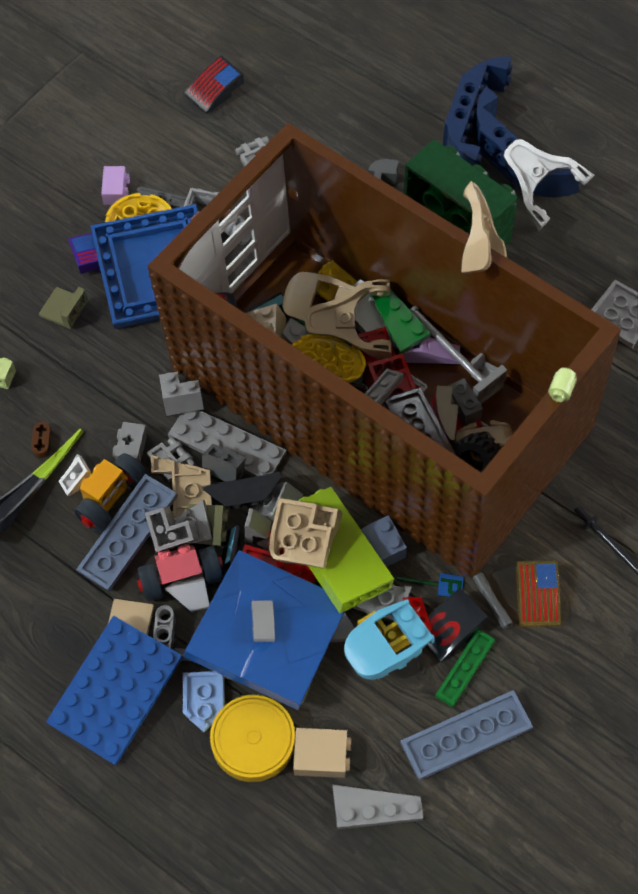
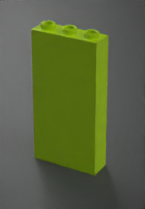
M332 487L320 489L315 494L309 497H302L299 500L300 502L339 509L342 512L339 531L334 537L326 568L309 566L339 614L392 588L393 576Z

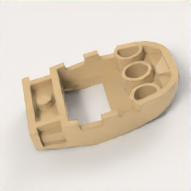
M300 272L294 275L287 285L283 298V310L290 318L305 324V313L312 306L319 281L339 286L335 299L347 294L355 287L332 276Z

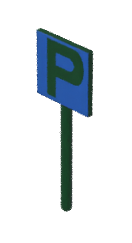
M440 573L439 583L400 576L395 577L399 581L437 586V596L449 597L459 588L462 589L464 578L462 576Z

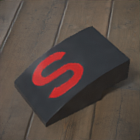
M459 588L428 616L432 631L429 632L434 636V643L431 645L429 642L426 648L442 663L487 622L488 616Z

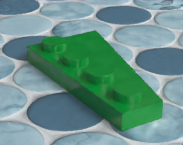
M391 289V293L388 296H373L370 294L386 329L391 334L393 343L398 348L399 354L406 353L431 337V332Z

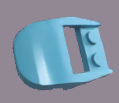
M407 599L378 610L353 629L346 639L344 653L358 675L374 680L387 676L391 671L404 668L410 660L422 653L424 646L429 642L431 645L434 643L433 634L431 635ZM387 615L392 616L412 645L398 655L395 654L375 625V622Z

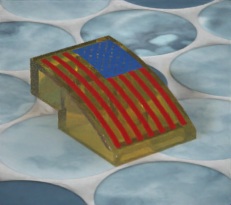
M517 561L516 592L519 626H560L558 561Z

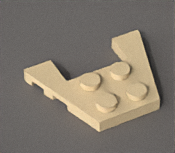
M154 455L151 456L152 474L172 473V489L178 494L173 502V511H171L173 519L184 513L188 504H198L205 500L206 505H212L211 496L202 489V486L211 484L210 470L158 458V456Z

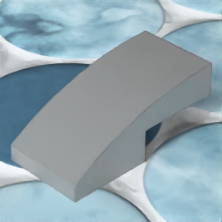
M252 601L253 641L274 642L273 601Z

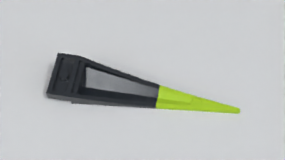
M79 429L32 474L0 497V532L6 531L83 434L84 431L82 429Z

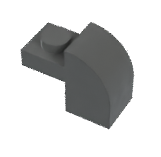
M377 160L370 165L368 172L387 184L395 185L399 160Z

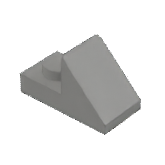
M249 508L245 523V542L253 543L254 537L268 539L272 521Z

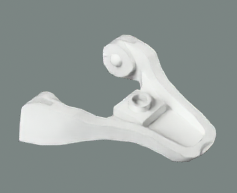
M522 139L514 141L504 153L506 161L514 170L519 180L524 204L538 231L547 224L550 217L546 215L547 213L544 209L533 205V192L537 184L549 172L555 169H571L570 171L575 176V180L580 181L583 185L587 184L594 177L593 173L573 159L545 153Z

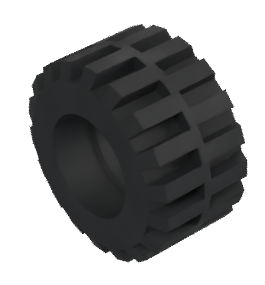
M476 432L459 440L453 445L452 449L458 458L482 473L500 451V444H496L493 437L488 438L489 434L484 433L481 435V432ZM470 450L477 452L481 456L483 467H478L471 461Z

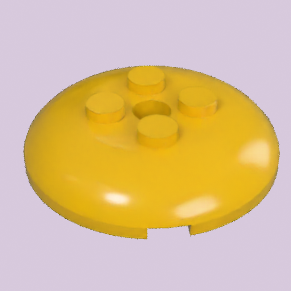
M140 193L130 194L122 197L109 208L105 223L172 208L158 196L152 194L150 196L140 195Z
M313 333L301 336L300 340L294 341L292 346L347 383H352L359 379L365 370L366 361L362 352L353 345L350 346L344 343V340L337 337Z

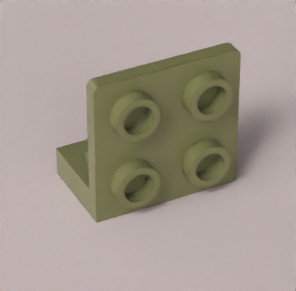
M56 287L39 312V316L71 329L88 303L85 289L78 287L75 292L71 293Z

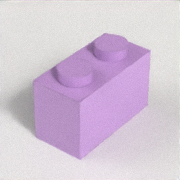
M104 166L101 192L104 205H113L116 201L128 195L126 184H129L130 178L129 173H126L125 166Z

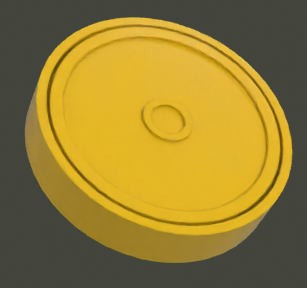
M246 695L232 700L219 711L211 727L210 742L214 757L223 771L241 781L260 782L280 773L291 760L295 749V729L289 713L281 704L269 697Z

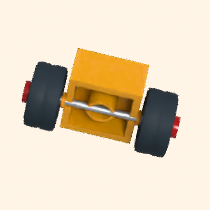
M126 453L121 454L113 464L104 459L94 467L93 473L89 478L84 479L81 483L80 490L84 500L75 509V515L84 526L95 532L102 533L112 520L108 514L109 510L127 490V484L136 487L145 474L149 475L147 469L139 460Z

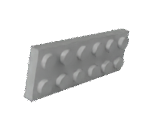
M200 410L181 413L168 433L169 438L174 437L181 444L201 453H204L213 443L246 457L244 473L252 477L275 473L287 454L285 449Z

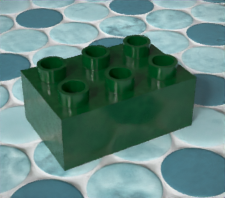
M435 139L405 164L404 194L469 235L472 228L473 212L469 200L463 194L467 185L471 181L475 182L487 202L498 236L504 241L505 246L511 241L518 197L509 185H499L489 178L483 167L477 164L472 166L461 158L459 152L450 145L443 146Z

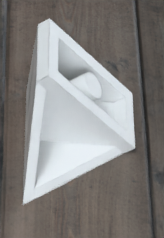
M78 454L75 456L69 469L59 480L67 496L80 491L83 480L91 475L82 456Z
M203 572L176 580L165 588L190 612L209 607Z

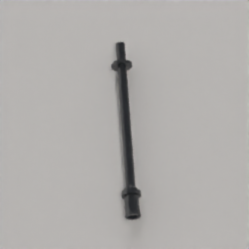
M577 506L574 512L586 523L583 528L585 530L591 528L638 575V564L596 523L598 517L593 516L591 518L580 506Z

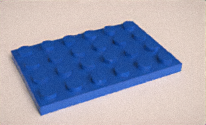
M113 615L46 723L114 765H117L183 656Z

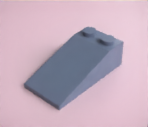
M389 515L361 529L386 567L406 558L407 547Z

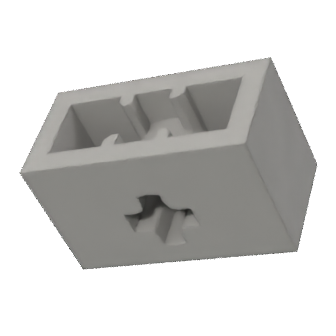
M123 422L122 428H119L117 432L118 443L113 448V456L116 460L121 454L126 453L141 462L147 438L146 425Z

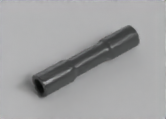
M478 573L472 579L481 594L484 595L502 629L504 630L512 626L511 618L501 606L484 574Z

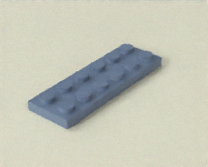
M145 474L76 570L110 592L151 534L145 513L162 507H170L178 494Z
M512 690L401 740L400 743L420 781L533 729V725L517 695Z

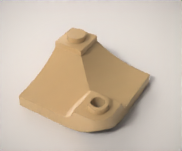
M279 498L270 536L269 549L271 556L280 562L325 569L334 537L339 531L342 512L335 508ZM284 548V554L280 555V550Z

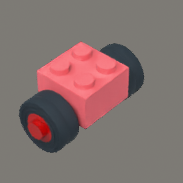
M188 543L177 546V550L170 551L165 549L159 551L158 555L154 557L160 577L157 576L154 564L138 568L140 580H137L140 592L144 591L147 602L163 598L160 584H166L202 572L207 584L222 581L223 574L221 568H224L221 556H217L214 546L198 550L201 565H199L196 550L193 545L189 546Z

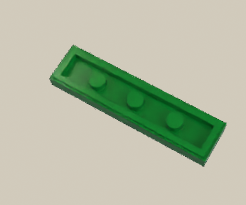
M478 629L435 697L453 708L494 644L495 639Z

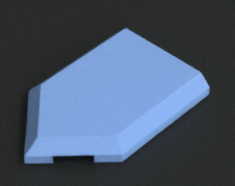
M215 671L183 673V714L205 733L213 724L216 715L225 706L224 676Z

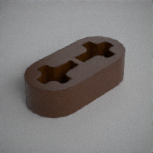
M39 422L33 427L31 449L37 458L46 457L50 451L52 433L50 426L46 422ZM42 429H45V431H43V437H41L39 432H41ZM40 443H42L44 448H42L41 451H38V449L40 448Z

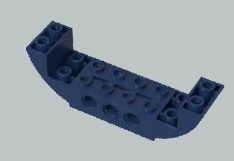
M510 56L486 60L471 68L467 73H463L446 118L443 146L450 145L459 152L461 158L472 166L474 164L480 165L482 160L480 147L468 144L469 132H472L474 128L473 120L476 119L479 97L485 87L504 92L506 86L510 85L512 76L509 75H511L513 64H510Z
M485 87L477 104L474 131L477 146L480 147V154L522 191L514 170L504 157L505 150L514 141L519 139L502 122L495 118L498 96L495 92ZM556 169L549 172L537 184L533 194L545 197L569 196L578 193L580 181L575 180V176L570 171L571 169Z

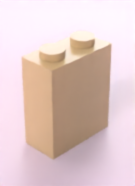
M296 728L294 775L345 778V771H350V758H346V750H351V737H347V730Z

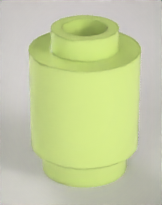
M561 368L555 373L549 389V394L553 400L563 402L570 399L576 383V374L572 370Z

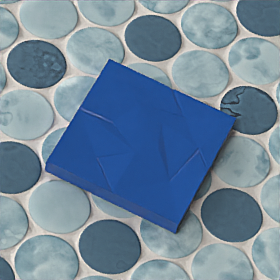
M196 204L90 226L114 329L160 320L147 266L191 222L190 219L198 212Z
M239 550L188 644L184 657L298 710L345 612L339 614L323 588ZM252 601H273L274 642L253 641Z

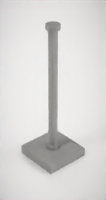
M413 306L410 309L431 332V335L479 382L473 387V393L480 404H483L504 387L507 369L503 365L487 377H484L419 312L417 306Z

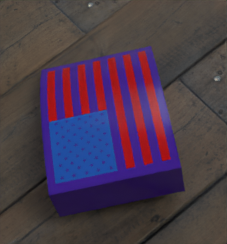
M92 233L69 238L70 248L80 274L96 269L100 273Z

